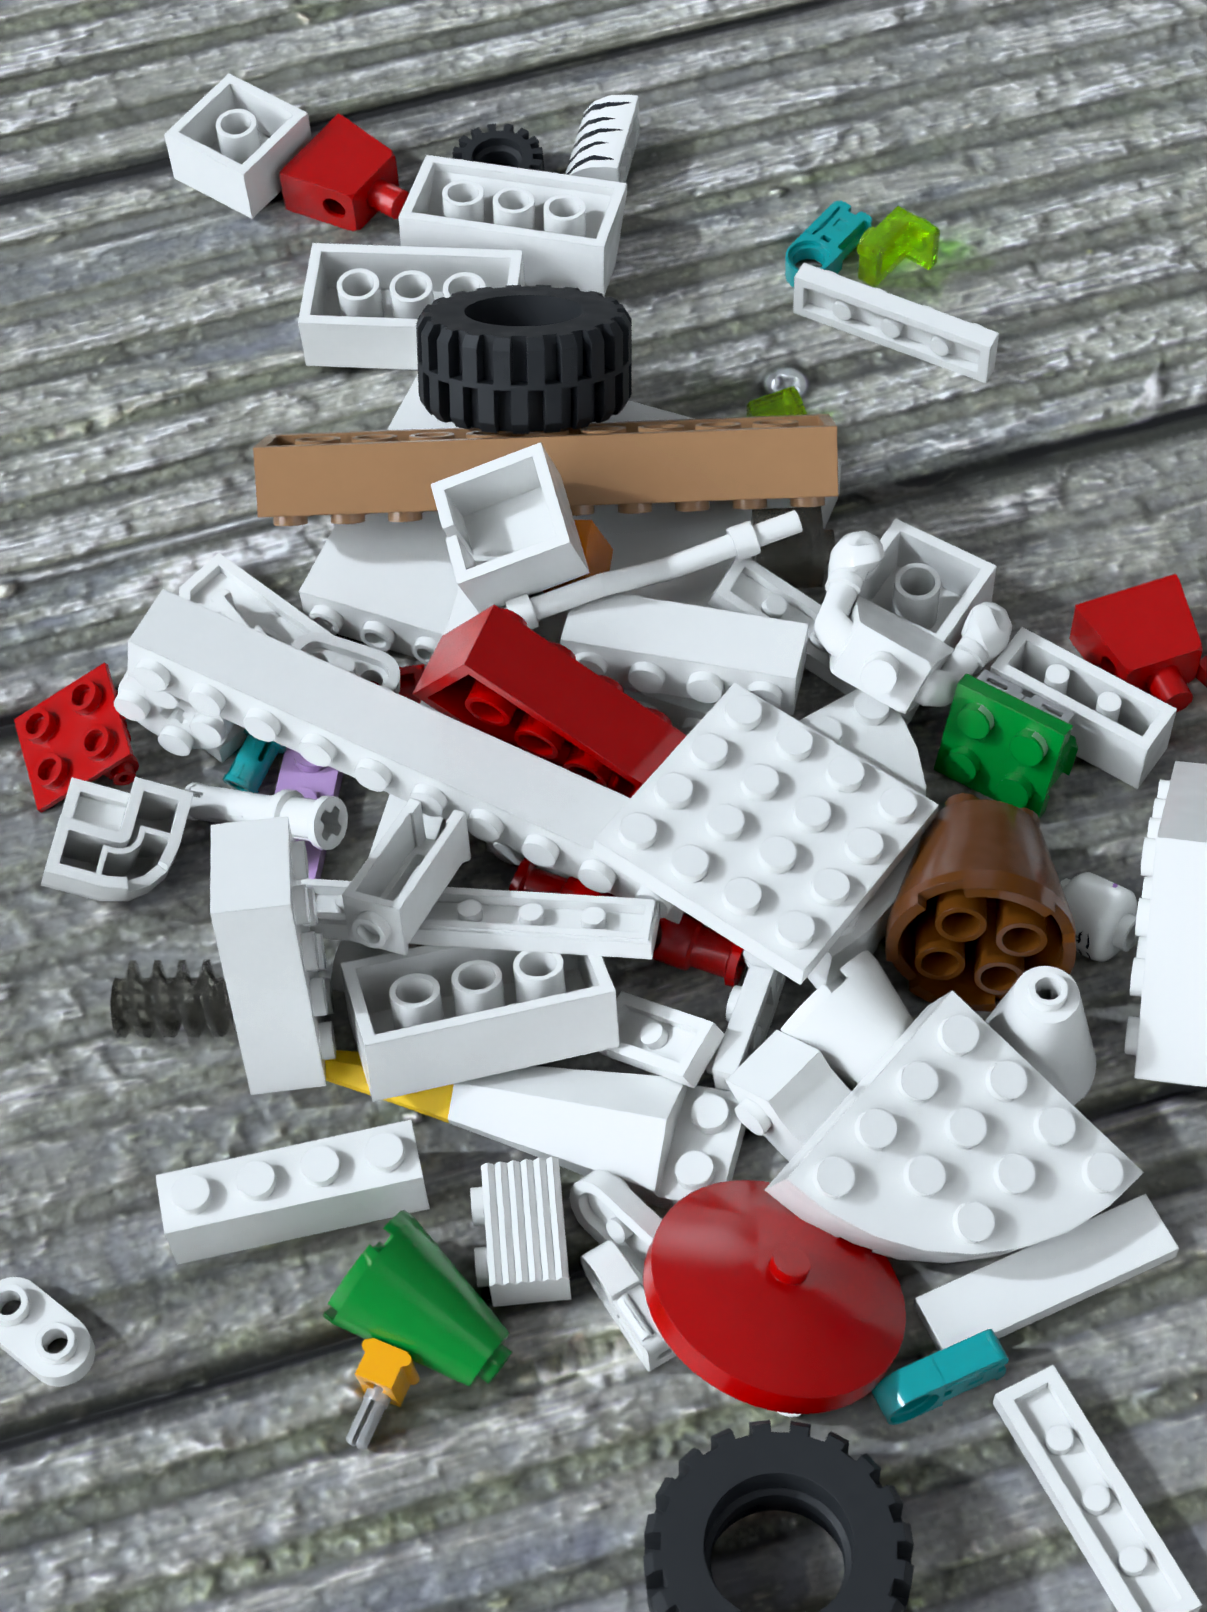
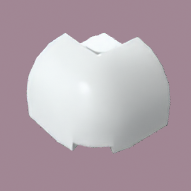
M72 777L45 866L41 886L97 901H130L147 894L165 879L175 860L194 793L138 777L134 778L130 793Z

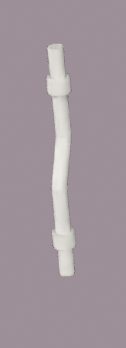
M795 510L752 525L750 521H746L727 528V535L665 558L599 573L530 599L526 593L505 601L506 607L503 609L517 613L526 621L528 628L534 629L539 627L538 621L601 597L670 581L732 557H736L737 561H741L761 553L760 547L803 532L802 525Z

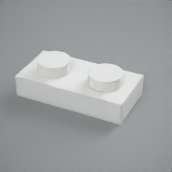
M621 991L616 999L619 1047L599 1052L604 1056L695 1088L725 1034L714 1022Z

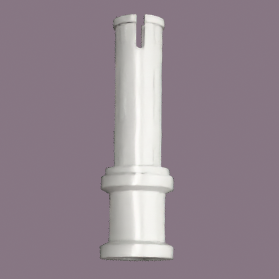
M192 782L185 788L186 791L200 795V797L192 798L187 816L189 820L231 823L288 816L293 842L297 839L310 841L314 847L322 850H332L337 847L346 833L348 824L347 809L343 801L336 796H321L316 800L304 798L300 792L291 789L281 790L274 795H265L208 786L199 782Z

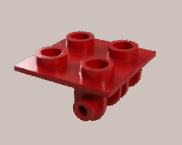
M105 662L14 719L37 810L41 813L66 798L72 777L92 782L104 775L109 779H113L114 784L120 786L132 783L136 777L135 773L139 769V763L133 754L130 743L131 735L127 729L126 718L117 712L114 707L118 691L114 688L108 664Z

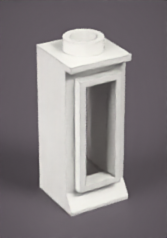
M408 800L342 894L350 941L405 956L408 954L409 942L461 864L471 859L465 812L454 810L447 819V826L437 840L426 838L421 801ZM419 865V867L417 868V870L415 871V873L413 874V876L410 878V880L408 881V883L406 884V886L404 887V889L402 890V892L400 893V895L397 897V895L399 894V892L401 891V889L403 888V886L405 885V883L407 882V880L409 879V877L412 875V873L414 872V870L416 869V867Z

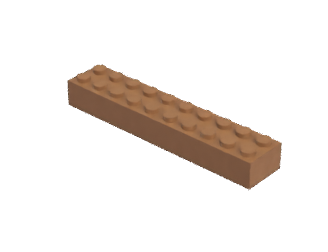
M829 414L590 423L588 427L580 429L566 428L561 429L560 432L552 433L535 431L529 432V434H513L508 431L490 433L482 432L478 428L464 429L460 427L269 434L253 447L258 517H273L275 526L308 524V517L314 515H330L331 523L355 524L365 522V515L370 513H388V521L390 522L419 521L423 519L422 512L438 511L431 488L432 483L540 442L562 477L573 516L594 514L595 505L614 504L618 505V513L624 514L651 512L652 503L675 502L676 511H705L710 509V501L732 500L734 509H762L767 507V499L779 498L790 499V506L819 507L825 505V497L838 496L837 425Z

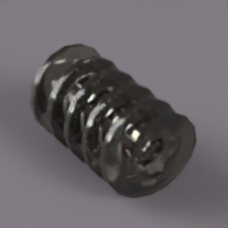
M210 959L203 960L198 977H191L186 960L178 961L173 977L166 976L161 960H154L149 978H142L138 962L130 960L124 978L115 977L113 980L110 1012L113 1032L117 1038H126L133 1026L139 1037L150 1038L154 1034L157 1025L163 1037L175 1038L182 1024L188 1037L199 1038L204 1032L206 1023L213 1037L223 1038L228 1033L231 1022L237 1034L224 974L223 977H216Z

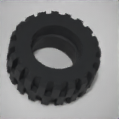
M506 285V287L502 288L484 287L477 288L476 291L471 292L461 291L452 293L451 297L448 298L440 297L434 300L431 305L428 304L417 319L418 392L420 401L430 415H434L437 420L444 423L453 422L456 427L464 429L478 428L482 432L498 433L499 431H508L513 434H529V432L544 431V433L560 432L561 429H580L588 427L592 422L602 423L607 421L612 415H618L632 396V319L618 300L612 297L604 298L602 293L595 291L584 292L580 291L579 288L573 287L554 288L551 285H536L535 287Z
M770 1420L749 1422V1435L737 1439L730 1428L711 1436V1450L703 1455L699 1449L693 1447L678 1461V1477L676 1479L665 1477L655 1495L656 1510L655 1513L648 1515L644 1532L645 1555L643 1556L649 1611L743 1612L732 1605L715 1585L711 1570L713 1548L721 1534L738 1520L754 1513L776 1510L796 1513L814 1521L827 1531L842 1552L844 1577L835 1599L818 1612H906L914 1565L911 1562L914 1542L911 1524L903 1522L901 1518L904 1504L894 1485L883 1487L880 1484L881 1467L867 1453L854 1460L848 1455L849 1440L832 1431L827 1435L824 1442L810 1437L811 1424L790 1421L789 1432H771Z

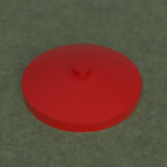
M756 1180L719 1182L702 1187L683 1197L662 1219L649 1245L643 1271L644 1292L650 1314L658 1331L677 1357L700 1378L721 1392L739 1401L770 1411L788 1414L824 1413L851 1405L871 1392L883 1379L897 1356L906 1328V1309L902 1289L887 1257L872 1252L873 1249L855 1245L841 1237L837 1238L803 1221L765 1191L771 1182Z

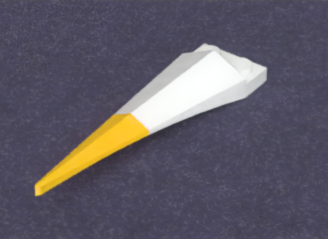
M336 1050V1059L325 1060L326 1081L371 1096L358 1052ZM531 1066L383 1099L503 1143L545 1160L551 1156L559 1158V1166L583 1176L599 1169L608 1171L623 1179L631 1191L641 1200L669 1210L679 1200L693 1191L711 1184L732 1181L746 1127L735 1113V1107L739 1102L732 1091L697 1085L695 1088L655 1075Z

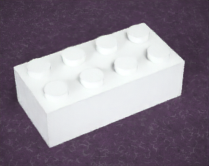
M312 243L298 320L306 366L418 370L416 323L423 309L428 304L431 305L434 300L440 297H451L452 293L471 292L476 291L477 288L484 287L502 288L506 287V285H521V287H525L522 250Z
M288 816L211 825L210 915L251 1095L326 1086L325 1060L336 1059L332 1021L324 1022V1015L334 1014L330 977H319L318 971L326 970L322 933L310 932L309 927L318 925L315 893L313 887L307 888L306 884L301 885V880L309 879L306 845L304 840L293 842Z
M424 945L410 948L406 956L392 952L340 963L349 1022L373 1102L619 1047L616 990L602 956Z

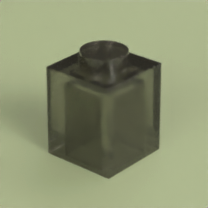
M821 506L752 509V525L795 510L800 519L803 532L760 547L761 553L752 556L751 559L795 588L823 587L825 564H829L830 553L835 546V536L833 529L823 528Z

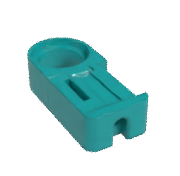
M841 200L834 201L788 247L785 255V278L787 282L794 288V277L799 270L795 264L803 259L816 260L822 264L821 269L838 274L842 270L843 260L864 239L871 240L872 217L862 211L855 215L851 213V205Z
M987 1329L894 1371L878 1383L872 1390V1394L887 1423L890 1425L901 1424L942 1406L944 1401L992 1379L996 1381L1001 1379L1006 1374L1007 1369L1004 1365L1008 1364L1009 1358L993 1329Z

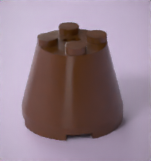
M961 793L949 797L945 802V808L937 812L935 819L920 838L886 925L885 954L887 962L892 961L896 969L909 980L910 992L933 1003L953 990L974 1011L992 1012L997 1006V1001H1001L1019 977L1029 969L1038 966H1051L1059 968L1070 975L1076 960L1075 922L1040 829L1039 817L1034 811L1028 808H1018L1001 801L979 799L972 794Z

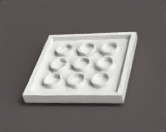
M734 683L594 838L592 854L801 985L936 817L939 804Z

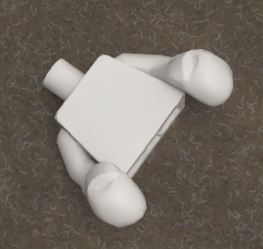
M867 531L846 534L833 547L830 553L828 579L825 584L827 593L814 624L816 638L829 654L830 672L848 684L904 714L919 704L931 707L949 705L953 701L957 683L966 673L971 676L979 673L987 663L996 658L1007 647L1012 624L1006 609L992 602H983L973 607L963 626L962 638L954 649L858 595L861 592L863 583L876 572L882 563L885 554L883 545L877 536Z

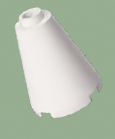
M868 950L859 953L839 969L846 976L845 979L839 976L828 985L823 983L781 1028L783 1033L820 1050L831 1069L851 1090L859 1084L914 1021L879 962Z
M1038 966L1029 969L1019 977L985 1022L1074 1106L1082 1098L1084 1099L1091 1090L1096 1072V1056L1079 988L1074 979L1059 968Z

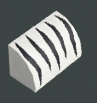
M609 95L594 101L584 112L566 175L626 183L640 134L639 96Z

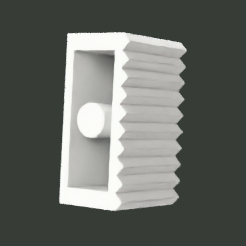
M551 1156L546 1160L537 1158L533 1161L525 1159L521 1162L512 1160L508 1163L499 1161L496 1164L488 1162L481 1166L483 1187L470 1188L473 1226H485L487 1247L474 1248L477 1286H490L493 1307L571 1300L559 1158Z

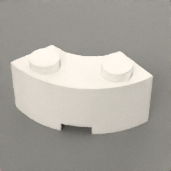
M778 1030L762 1043L726 1079L729 1088L739 1102L735 1107V1113L739 1120L754 1134L764 1135L788 1161L797 1154L851 1093V1090L831 1069L820 1050Z

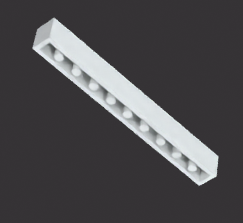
M162 589L128 640V676L135 678L143 687L154 692H166L190 703L194 709L206 716H219L239 725L259 740L266 742L274 741L300 753L307 761L314 765L332 767L356 778L362 786L372 791H385L407 802L409 799L421 801L422 813L432 817L440 816L448 819L454 810L465 812L468 831L476 838L486 842H497L520 852L535 865L553 867L579 879L584 886L600 893L608 892L617 897L659 900L660 918L680 923L684 911L592 854L594 838L629 801V797L165 589Z

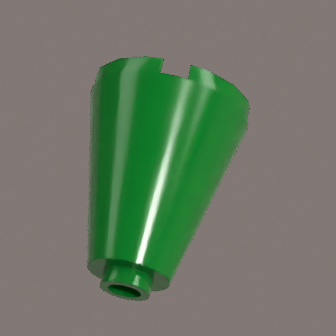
M406 1210L400 1211L383 1228L391 1234L385 1244L379 1241L374 1247L370 1244L333 1293L328 1302V1305L331 1307L323 1313V1317L333 1325L364 1339L375 1338L407 1351L412 1361L468 1387H471L478 1378H481L489 1385L513 1353L503 1345L510 1332L416 1218Z

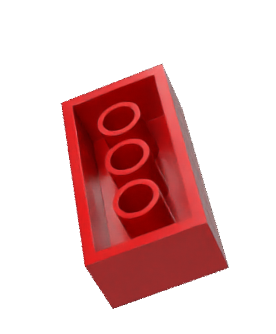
M495 604L441 637L412 693L448 717L629 798L638 791L687 736L672 726L671 720L664 713L653 708L644 707L625 694L623 687L617 681L604 675H597L578 662L570 649L559 643L547 641L528 628L526 621L520 615L511 610L499 608Z

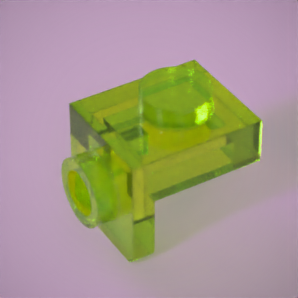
M897 206L876 227L868 228L862 235L857 247L859 255L858 279L872 287H876L905 258L930 270L937 263L940 230L925 218L918 217Z

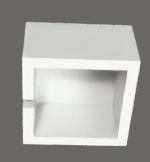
M541 442L431 484L442 529L448 536L445 540L457 584L478 613L483 612L494 604L501 607L505 605L507 600L526 593L530 596L590 573L562 477Z

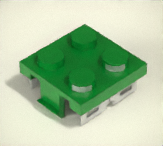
M986 669L977 678L966 673L957 683L933 770L993 800L1005 802L1018 808H1028L1034 811L1040 819L1045 813L1050 799L1048 795L1050 788L1062 773L1070 776L1078 746L1075 736L1071 735L1073 725L1069 724L1075 713L1039 695H1033L1032 698L1025 697V695L1021 694L1023 692L1022 687ZM990 679V680H992V681H994V682H996V683H998V684H1000V685L1006 687L1007 690H1004V689H1002V688H1000V687H998V686H996V685H994V684L988 682L987 680ZM1042 706H1045V707H1047V708H1049V709H1051V710H1053V711H1055V712L1061 714L1062 716L1059 717V716H1057V715H1055V714H1053V713H1051V712H1049V711L1043 709Z

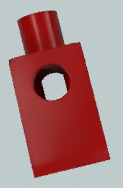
M337 114L279 172L285 208L287 210L352 232L361 230L378 211L393 219H399V215L409 195L408 191L399 187L396 156L392 150L340 114Z
M1176 573L1075 605L1069 639L1087 662L1177 709L1176 713L1186 708L1192 702L1193 694L1187 683L1196 678L1202 655V643L1181 582Z

